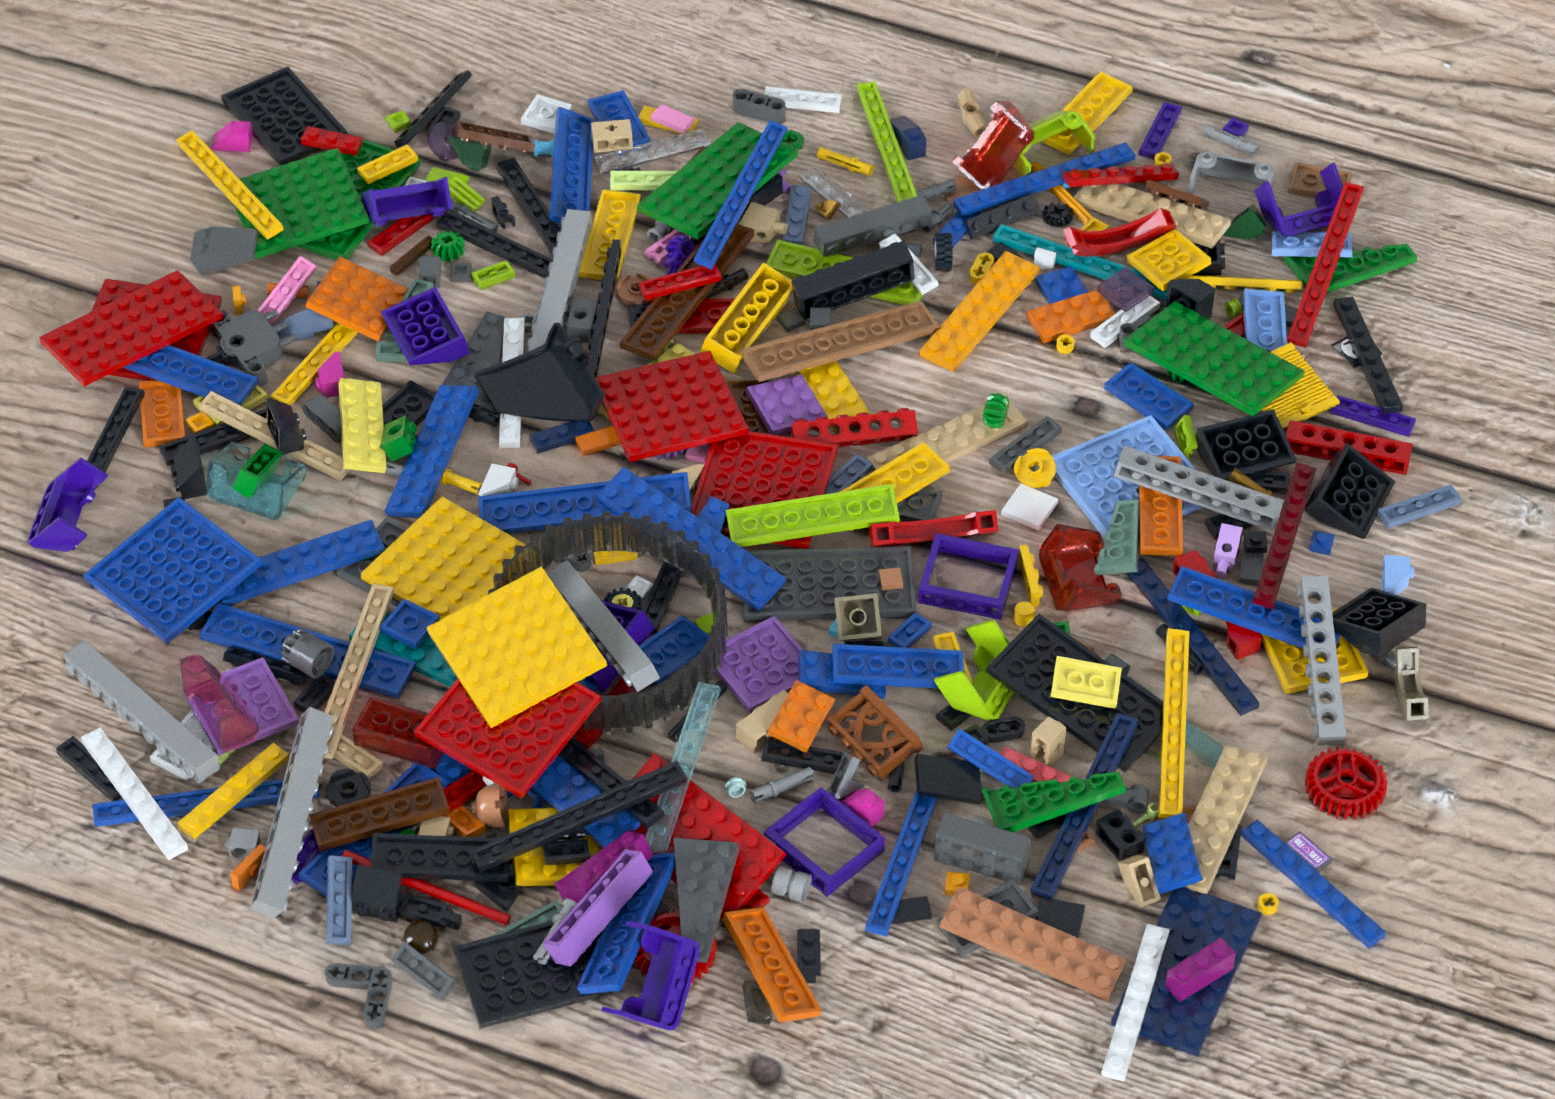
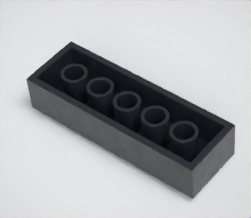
M903 240L894 242L881 249H874L870 253L855 256L845 262H838L831 267L818 269L806 276H799L792 280L793 298L799 314L806 320L810 318V308H831V310L912 282L915 280L913 257Z

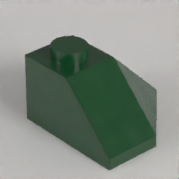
M1252 204L1231 221V225L1222 236L1247 240L1253 237L1258 239L1265 233L1264 229L1267 225L1255 205Z

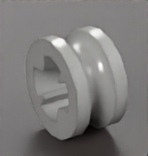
M530 313L524 314L520 317L525 318L524 332L531 333L532 324L537 321L536 316Z

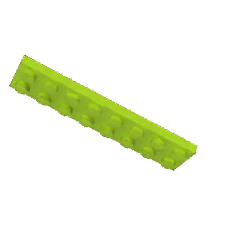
M777 239L766 264L786 277L796 279L799 276L814 273L818 269L831 267L838 262H845L853 257L835 254L823 258L819 249ZM909 282L870 297L906 305L921 301L923 295Z
M893 484L726 510L730 539L740 547L867 528L871 524L900 522Z

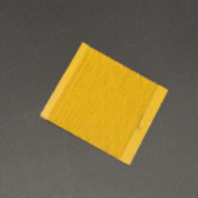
M1292 342L1271 351L1272 354L1304 370L1303 378L1262 409L1263 412L1274 409L1283 430L1288 428L1290 420L1302 422L1340 404L1338 398L1321 381V378L1300 355V352L1295 349Z

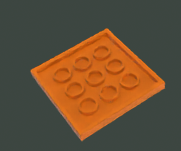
M339 256L307 300L305 307L379 341L388 327L381 315V311L400 303L408 288Z

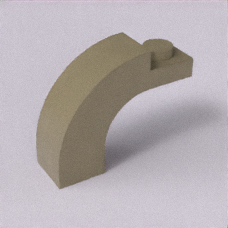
M1417 646L1395 648L1396 667H1394V678L1401 713L1407 721L1429 719L1428 697L1423 693L1420 682L1419 648Z

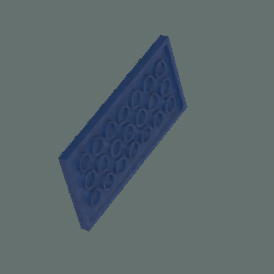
M1187 887L1173 890L1156 926L1170 930L1139 1035L1198 1057L1261 920L1262 913L1210 894L1189 890ZM1222 938L1236 952L1234 968L1182 1002H1179L1165 987L1167 971L1217 939ZM1128 985L1111 1019L1112 1026L1116 1027Z

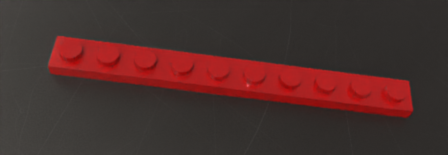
M1349 182L1344 183L1289 332L1287 343L1292 342L1293 345L1307 348L1363 195L1364 186Z

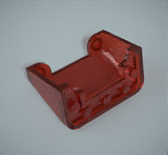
M995 101L990 108L995 114L990 115L992 120L973 148L966 149L967 154L964 157L957 155L953 161V164L981 190L1001 184V181L1025 147L1034 140V130L1011 102Z
M1056 524L1039 549V560L1057 610L1067 612L1115 604L1122 596L1118 584L1109 583L1106 586L1103 575H1095L1094 573L1095 565L1098 564L1097 558L1104 546L1099 531Z

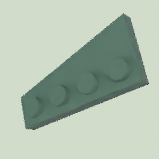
M1138 499L1117 501L1110 521L1109 531L1105 536L1103 549H1101L1098 564L1094 568L1095 575L1138 572Z

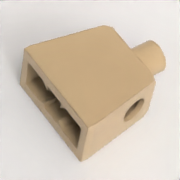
M751 202L739 225L754 230L755 236L750 242L770 243L776 233L786 235L788 230V224L780 222L778 210L755 202Z

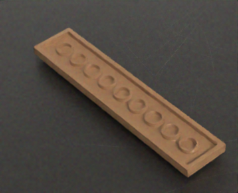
M917 301L741 349V355L757 381L761 382L931 335L940 329V326L924 303Z

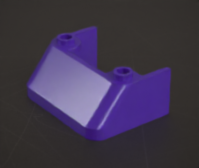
M1335 162L1320 172L1326 190L1316 195L1315 203L1317 208L1284 217L1282 210L1277 206L1269 181L1264 182L1255 189L1254 192L1264 220L1285 237H1292L1329 226L1343 189Z
M447 177L436 181L376 191L371 189L361 193L369 222L374 223L375 227L386 225V221L432 214V217L444 215L443 211L453 208Z
M80 457L52 480L44 492L27 539V544L38 549L62 552L73 551L87 537V533L76 527L82 507L94 500L96 487L108 477V474Z
M627 921V926L644 931L641 940L642 947L646 952L653 954L640 998H627L622 1005L621 1011L603 1006L601 1011L660 1029L674 1030L680 1023L700 953L699 945L692 939L650 925Z

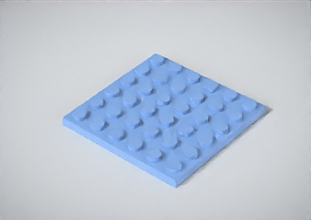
M1151 415L1052 455L1056 463V479L1104 539L1109 531L1110 521L1117 501L1138 499L1139 502V485L1113 476L1124 445L1155 456L1181 457V465L1195 469ZM1182 500V516L1204 508Z

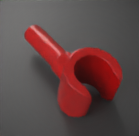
M513 463L507 465V467L516 468V477L527 485L531 484V480L517 473V465Z

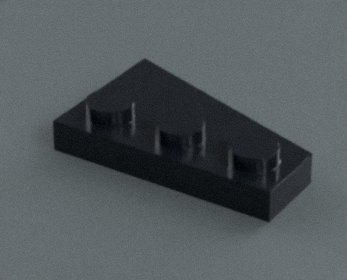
M513 859L509 860L508 882H475L476 889L507 913L524 887L516 886Z

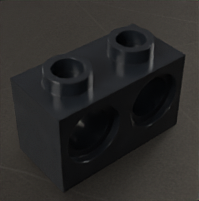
M1119 809L1097 820L1095 834L1119 862L1143 853L1145 843L1143 833L1137 830L1132 825L1130 818Z

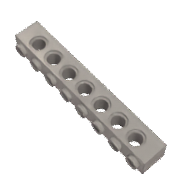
M1125 445L1113 475L1114 477L1271 531L1276 526L1284 501Z
M1328 576L1302 577L1300 585H1297V597L1301 598L1302 605H1299V616L1304 619V624L1301 625V635L1306 638V644L1303 645L1304 657H1308L1305 671L1306 677H1310L1311 683L1308 684V697L1312 698L1313 705H1310V716L1315 719V725H1312L1313 738H1317V746L1343 745L1346 738L1329 580ZM1310 598H1315V599H1317L1319 602L1313 603V602H1311L1309 599H1310ZM1318 618L1321 622L1316 623L1313 622L1311 619ZM1314 638H1320L1323 642L1318 643L1314 641ZM1316 658H1323L1326 662L1320 663ZM1318 678H1325L1328 682L1322 683ZM1327 698L1330 702L1323 703L1320 699ZM1329 718L1332 720V723H1325L1322 719Z

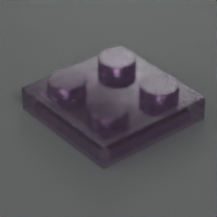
M1125 266L1100 283L1097 291L1127 312L1152 295L1155 287Z

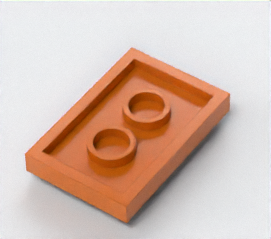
M796 680L769 727L767 734L807 753L834 705L835 699Z

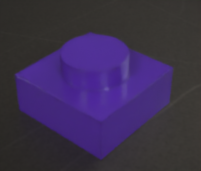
M1233 117L1223 127V131L1238 137L1244 136L1249 130V124Z

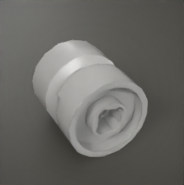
M781 865L774 876L771 892L779 896H786L788 894L791 900L803 903L810 890L812 876L800 871L795 874L791 868Z

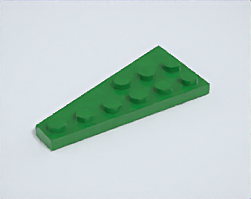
M1408 244L1383 246L1382 249L1373 250L1371 247H1363L1361 251H1353L1352 248V257L1339 258L1327 293L1417 262V255ZM1284 256V262L1306 288L1317 257Z
M1119 772L1095 774L1089 779L1078 780V777H1070L1069 781L1058 782V779L1023 783L1021 787L1009 788V785L1001 786L999 790L991 791L989 788H981L995 827L1012 833L1127 792Z

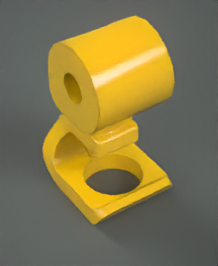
M1019 602L1015 606L1014 621L1018 626L1026 627L1035 618V608L1029 602Z

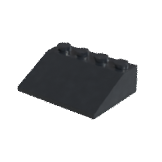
M1274 409L1257 413L1254 416L1248 415L1197 428L1195 434L1198 445L1197 451L1200 458L1215 477L1229 480L1228 478L1235 468L1244 475H1250L1297 462Z
M1347 443L1332 456L1304 511L1322 524L1364 539L1377 517L1378 509L1382 508L1395 481Z
M1370 588L1332 612L1334 630L1360 652L1369 654L1374 658H1380L1426 627L1427 604Z

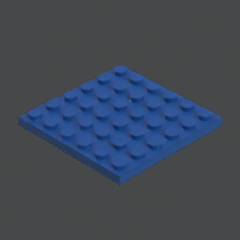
M178 497L83 576L85 581L160 640L168 644L261 567L263 563L258 556Z

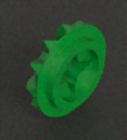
M787 130L781 142L787 144L788 139H790L791 144L788 145L798 150L803 149L804 137L802 134L794 130Z

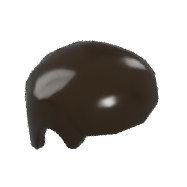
M419 920L407 926L403 941L410 944L421 954H425L436 948L439 935L432 923Z

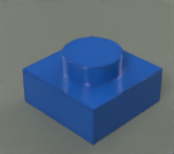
M1314 530L1309 551L1330 556L1335 535Z

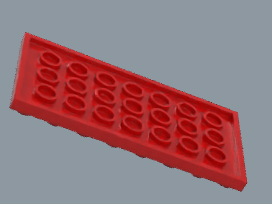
M176 270L39 338L40 343L85 387L222 319L223 315L204 294L183 274Z
M653 753L632 780L669 763L656 753ZM688 778L686 783L649 798L664 810V817L648 829L640 823V826L633 831L644 835L653 855L675 853L674 838L735 842L739 844V853L720 919H722L725 912L742 910L787 855ZM675 866L674 871L670 877V880L677 884Z

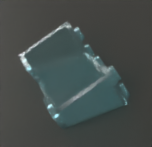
M231 442L208 462L207 495L216 502L272 520L278 519L305 480L307 465L287 460L285 477L273 474L250 499L242 496L232 488L240 469L250 459L251 447ZM235 450L242 451L244 459L237 458ZM291 468H297L293 474L291 473Z

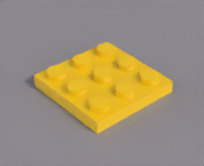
M1176 229L1127 255L1128 262L1161 291L1168 289V282L1170 280L1186 279L1211 265V258Z

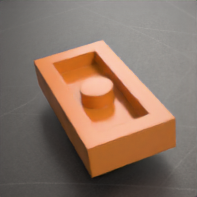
M463 806L444 816L451 818V827H454V831L461 837H478L486 832L485 825Z
M259 844L230 873L232 886L240 891L252 878L258 876L265 846Z

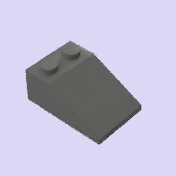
M213 226L200 229L194 233L190 261L203 276L254 260L259 231L251 228Z

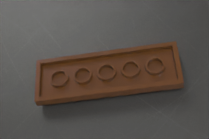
M436 777L313 813L309 817L319 851L321 852L372 837L373 833H385L450 814V809L440 778Z

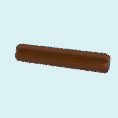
M426 236L390 266V272L395 276L399 275L426 253L432 246V237Z

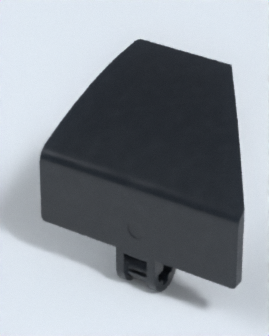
M559 322L553 324L543 345L513 359L477 371L474 375L494 410L498 413L553 421L591 422L596 418L604 398V392L586 365L589 359L588 351L583 349L579 338L569 339Z

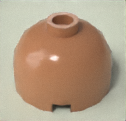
M498 784L488 785L478 792L476 802H472L473 815H477L478 819L488 828L499 829L508 827V811H506L508 797L506 789Z

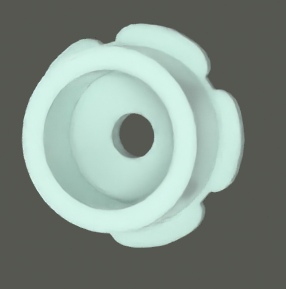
M733 777L726 782L725 791L733 798L740 797L746 791V782L741 778Z

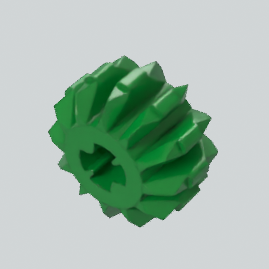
M444 230L443 233H437L436 237H432L431 251L435 257H440L443 263L446 260L452 263L453 259L459 260L460 256L464 255L465 242L460 233H454L453 230L450 232Z
M991 393L988 396L982 418L984 425L994 429L1003 427L1010 403L1007 396L999 393Z

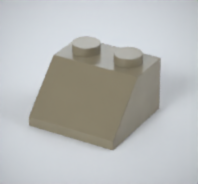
M877 593L834 598L839 641L883 639L879 596Z

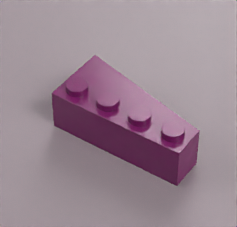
M627 831L556 882L555 886L562 900L571 899L579 903L625 849L642 852L646 861H648L653 856V853L644 835Z

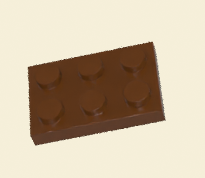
M1147 180L1145 185L1146 188L1150 189V194L1163 198L1166 195L1168 196L1167 199L1182 204L1186 202V205L1190 207L1208 209L1210 203L1201 197L1151 180Z

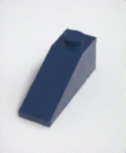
M906 116L890 119L897 142L906 159L912 160L925 157L927 139L920 126Z

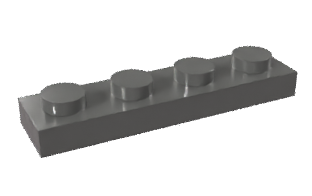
M1046 416L990 458L989 464L1005 475L1014 468L1015 462L1020 455L1023 457L1027 454L1028 450L1043 447L1062 433V427Z

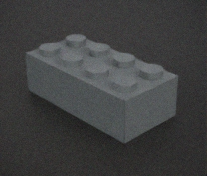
M945 813L936 832L935 860L942 864H949L966 871L983 874L986 877L1003 880L1006 883L1014 879L1020 886L1029 866L1031 838Z

